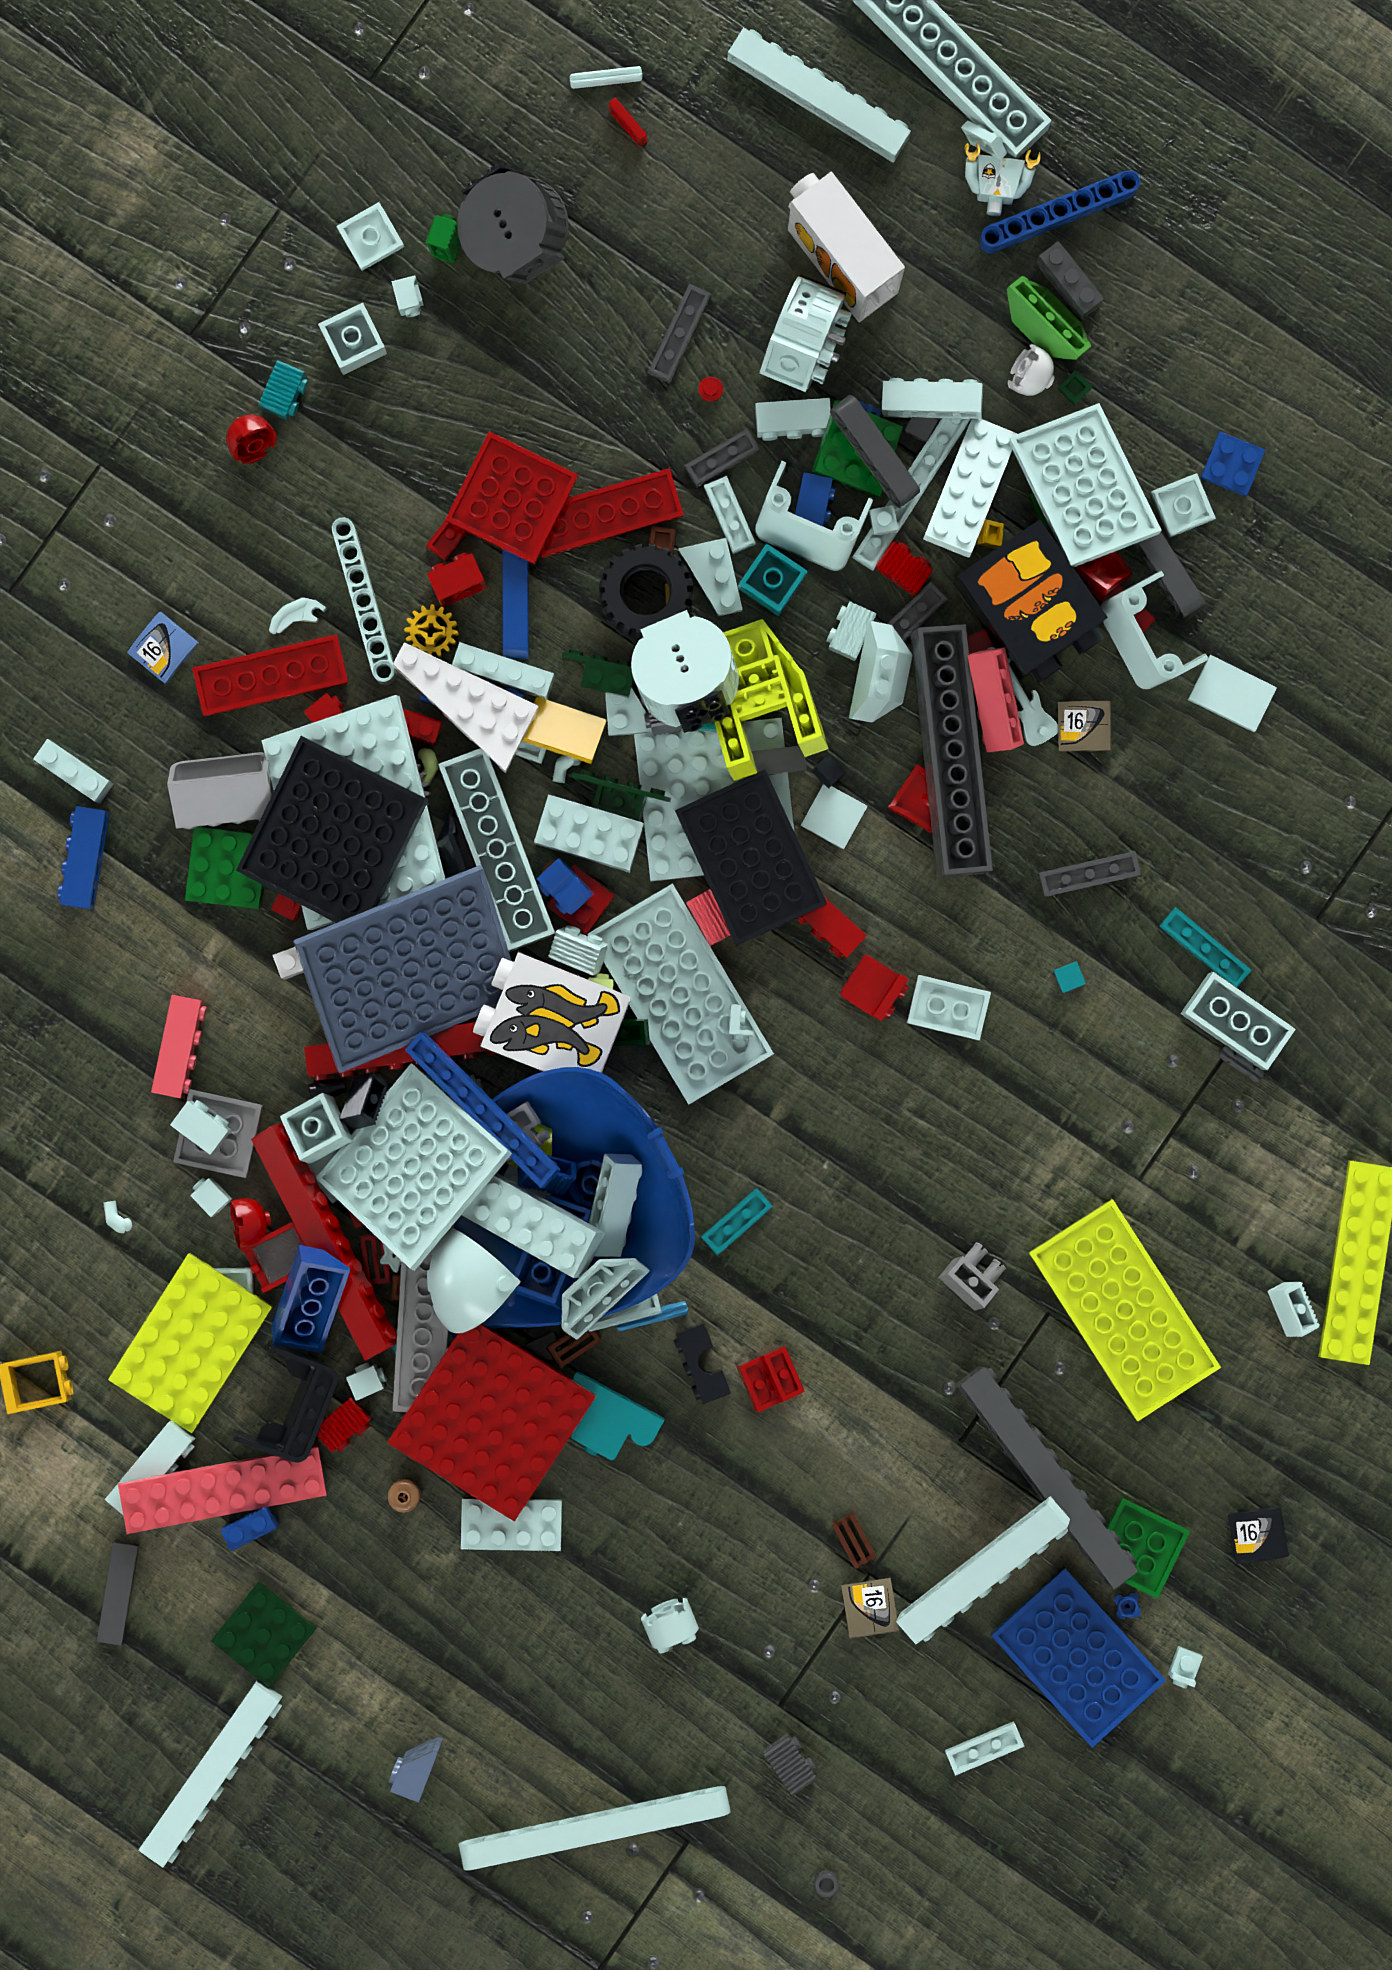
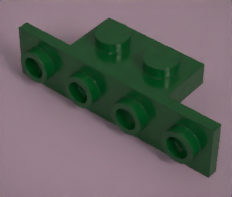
M569 649V653H562L563 660L585 665L580 685L582 688L629 698L633 683L630 662L617 660V664L607 662L608 658L600 655H593V658L583 656V652Z
M581 770L580 774L572 772L571 777L598 784L592 806L595 809L641 821L647 797L671 802L670 797L664 796L665 791L651 788L650 792L641 790L642 785L627 782V786L618 784L619 779L604 775V779L601 780L594 778L595 773L585 770Z

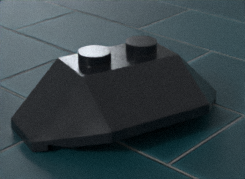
M450 810L436 841L441 863L443 862L446 868V872H444L445 879L477 867L456 810Z

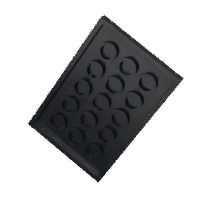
M766 769L675 810L736 946L827 905Z

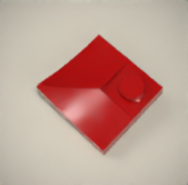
M1116 551L1073 567L1080 578L1104 596L1121 583L1129 580L1132 576L1131 570Z
M917 764L887 808L915 823L927 832L932 833L926 772L924 768Z
M573 865L571 869L590 888L594 895L572 915L568 912L563 914L555 906L557 900L554 897L546 905V909L569 925L580 929V932L587 936L615 898V895L577 866Z

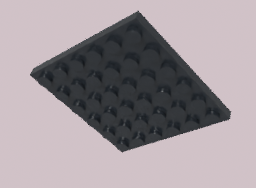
M300 736L236 871L338 923L378 906L429 799L306 737Z

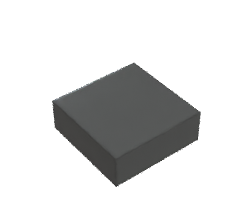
M912 417L904 432L926 443L938 420L935 418Z

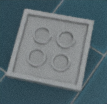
M189 1089L187 1101L195 1103L196 1100H199L209 1108L207 1112L213 1117L219 1115L229 1122L227 1127L232 1131L213 1155L208 1154L190 1139L179 1133L173 1162L248 1178L254 1151L251 1138L257 1135L263 1105Z

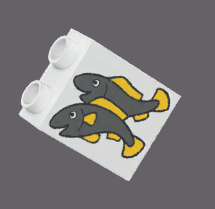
M519 952L514 962L502 958L491 985L503 990L496 1009L484 1004L473 1029V1033L484 1037L481 1047L542 1071L563 1067H581L602 1073L631 997Z

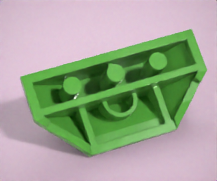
M1021 276L1007 288L1012 322L1034 345L1046 351L1050 357L1076 360L1091 347L1082 323L1047 288L1028 281L1024 276Z

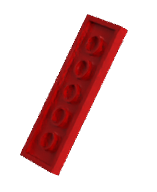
M670 468L569 497L541 551L542 558L684 517Z
M337 634L192 668L204 717L349 684Z

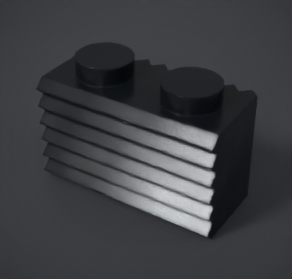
M374 1072L361 1074L360 1076L357 1075V1077L354 1076L340 1120L353 1130L375 1125L377 1116H379L378 1112H380L382 1107L381 1104L383 1099H385V1091H387L389 1086L388 1082Z

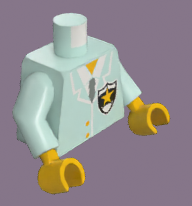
M967 143L964 147L968 156L966 159L965 178L971 191L977 194V200L988 202L987 214L990 216H1000L1002 204L1012 205L1013 199L1020 198L1030 187L1036 170L1034 166L1039 163L1041 154L1039 152L1038 158L1031 160L1029 158L1031 150H1028L1026 153L1027 164L1024 165L1025 160L1004 157L999 160L994 156L980 155L981 150L978 143H976V150L971 153L968 151L969 144Z

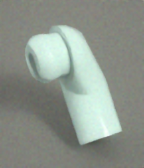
M116 1201L103 1202L107 1225L118 1233L130 1231L132 1229V1221L129 1218L123 1219L118 1215Z

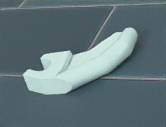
M300 598L284 605L273 616L269 632L272 634H276V632L282 633L293 622L298 621L317 623L319 619L313 616V611L320 609L325 612L327 608L316 600Z

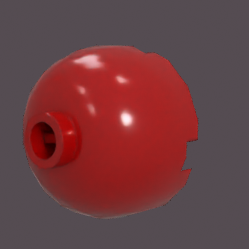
M253 414L236 418L226 433V444L230 454L237 462L240 460L242 464L254 463L267 455L264 451L269 446L273 448L277 440L273 427L264 418Z
M238 1198L230 1201L231 1222L233 1221L235 1231L233 1233L238 1248L259 1242L266 1235L267 1226L271 1225L269 1211H264L262 1205L254 1199Z

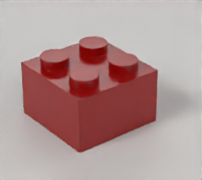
M467 553L459 554L453 558V562L447 565L439 563L431 567V572L427 573L440 605L444 608L487 589L472 553L469 555Z

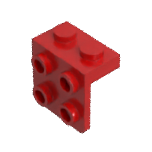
M865 955L840 991V995L876 1020L882 1021L883 1018L888 1020L896 1008L892 1004L897 997L902 999L909 988L906 985L908 978L902 974L898 975L871 956Z

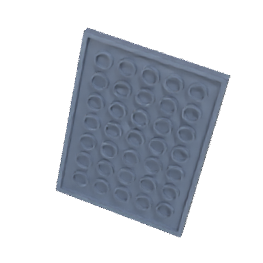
M481 865L293 940L336 1069L339 1073L409 1045L420 1032H425L428 1036H431L479 1016L484 1004L496 1008L503 990L491 986L501 959L505 958L511 961L485 871Z

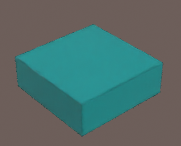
M1077 961L1053 970L1062 993L1086 984Z

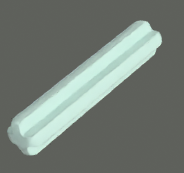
M636 66L573 73L570 75L571 88L575 89L637 82L642 80V69Z

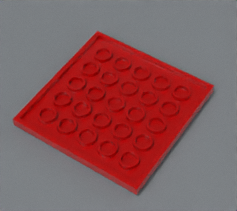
M481 1323L467 1332L456 1334L387 1443L515 1522L596 1398V1394Z

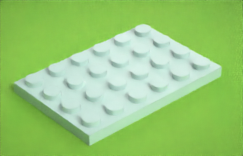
M1099 403L1009 438L1012 450L1050 529L1071 566L1076 567L1160 534L1161 528Z

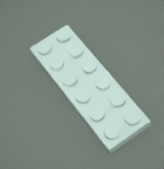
M971 419L923 540L965 557H970L1012 452L1009 438L1017 435V433L983 419Z

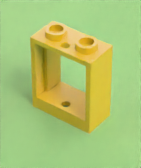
M62 1351L0 1364V1380L7 1414L71 1400L73 1385L71 1380H67L66 1370H68V1361L66 1356H62ZM54 1360L61 1395L21 1404L14 1368Z

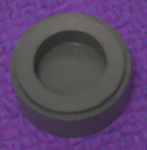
M824 1870L815 1876L814 1888L817 1894L821 1897L829 1898L837 1893L839 1881L835 1873Z

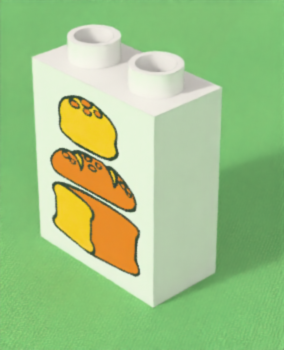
M832 171L821 180L814 173L801 179L790 191L794 199L788 206L790 209L788 231L830 286L847 292L844 304L860 323L898 294L905 266Z

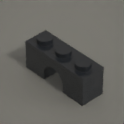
M702 1322L676 1332L677 1338L673 1341L678 1354L683 1352L686 1362L682 1364L687 1377L692 1376L695 1385L691 1386L696 1400L701 1399L702 1403L706 1404L731 1394L722 1368L709 1372L702 1369L698 1363L699 1355L704 1350L713 1347L705 1323Z

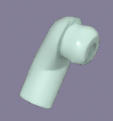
M565 755L559 757L555 763L553 782L565 783L567 769L571 766L580 765L581 761Z

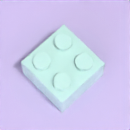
M363 303L318 324L343 375L387 354Z
M321 1093L280 1116L300 1161L312 1164L353 1141L346 1124L340 1120L341 1113L332 1096Z

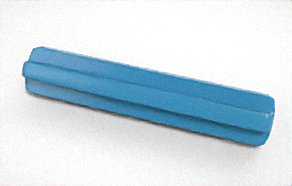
M685 1301L662 1306V1313L616 1325L617 1330L623 1331L687 1315V1304Z

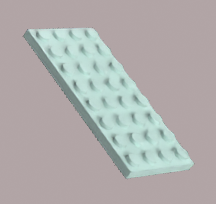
M673 883L587 934L599 936L602 938L603 943L608 944L603 962L622 994L631 997L629 1005L637 1019H648L650 1041L688 1105L774 1054ZM731 1004L741 1005V1010H745V1025H740V1030L754 1031V1036H749L748 1041L733 1040L734 1035H728Z

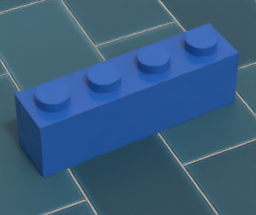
M76 806L75 812L72 811L70 816V826H73L72 833L66 840L68 857L67 860L63 861L61 870L62 875H64L63 885H59L57 898L60 899L61 905L94 910L110 817L109 812Z

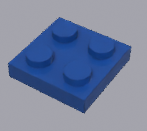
M1219 432L1200 479L1246 497L1265 449Z

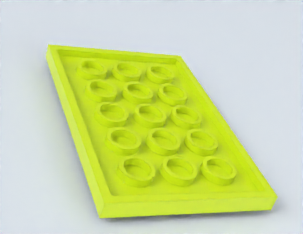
M188 1253L108 1380L190 1433H193L273 1306L254 1293L249 1292L229 1277L216 1271L215 1268L193 1254Z

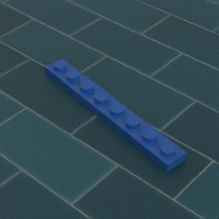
M420 1032L405 1051L471 1118L512 1153L510 1158L540 1188H545L560 1171V1168L425 1032Z

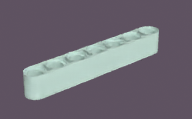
M345 517L338 518L332 525V533L373 676L380 684L389 685L395 681L397 672L393 667V657L358 534L352 521ZM343 525H347L351 529L350 533L346 536L338 534L339 528ZM349 549L357 550V556L352 560L345 558V553ZM355 573H363L364 579L362 582L357 584L352 582L351 578ZM362 596L371 598L370 604L366 607L358 605V601ZM368 620H376L378 625L375 630L368 631L365 629V624ZM376 643L384 645V651L379 655L373 654L371 650L372 646ZM382 667H389L391 673L387 678H380L378 676L379 670Z

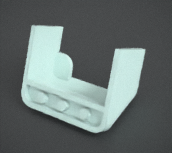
M781 461L756 523L755 532L757 537L764 542L833 571L843 569L857 541L873 499L868 498L859 520L852 517H842L837 521L833 531L787 512L791 503V496L786 489L779 487L786 468V462Z
M1162 571L1109 598L1100 606L1108 617L1104 622L1105 627L1135 683L1142 689H1151L1208 660L1207 655L1203 654L1183 665L1179 657L1174 654H1165L1156 658L1139 627L1134 614L1140 612L1147 602L1142 587L1164 576Z

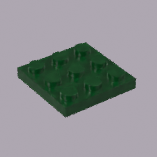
M258 1581L211 1642L270 1688L317 1627L262 1582Z

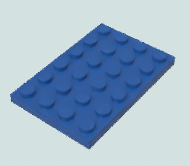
M1065 1567L991 1633L996 1642L1092 1748L1166 1681Z

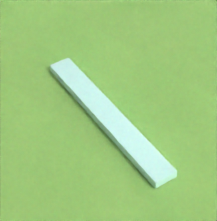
M941 419L908 470L919 486L920 493L902 508H898L891 500L885 506L894 505L898 531L874 536L871 527L853 555V559L872 571L875 569V566L890 546L971 419Z

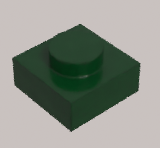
M1075 370L1058 386L1057 390L1075 406L1093 386Z

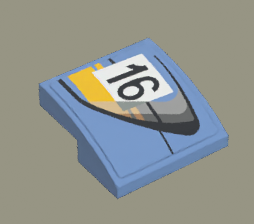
M159 612L142 631L127 653L166 684L174 676L180 665L187 661L199 642L166 615Z

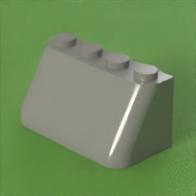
M262 752L177 762L170 767L167 783L176 829H193L203 825L214 827L229 822L240 824L247 820L255 819L260 821L274 792L270 778L269 760H266L265 753Z

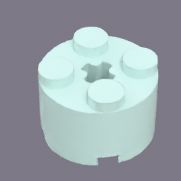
M683 1598L682 1603H679L678 1599L663 1602L651 1609V1615L647 1617L645 1613L641 1617L651 1645L659 1653L668 1652L673 1648V1645L678 1643L688 1644L696 1639L695 1633L699 1627L686 1598Z

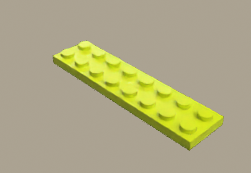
M1348 1161L1318 1357L1370 1365L1392 1221V1167Z

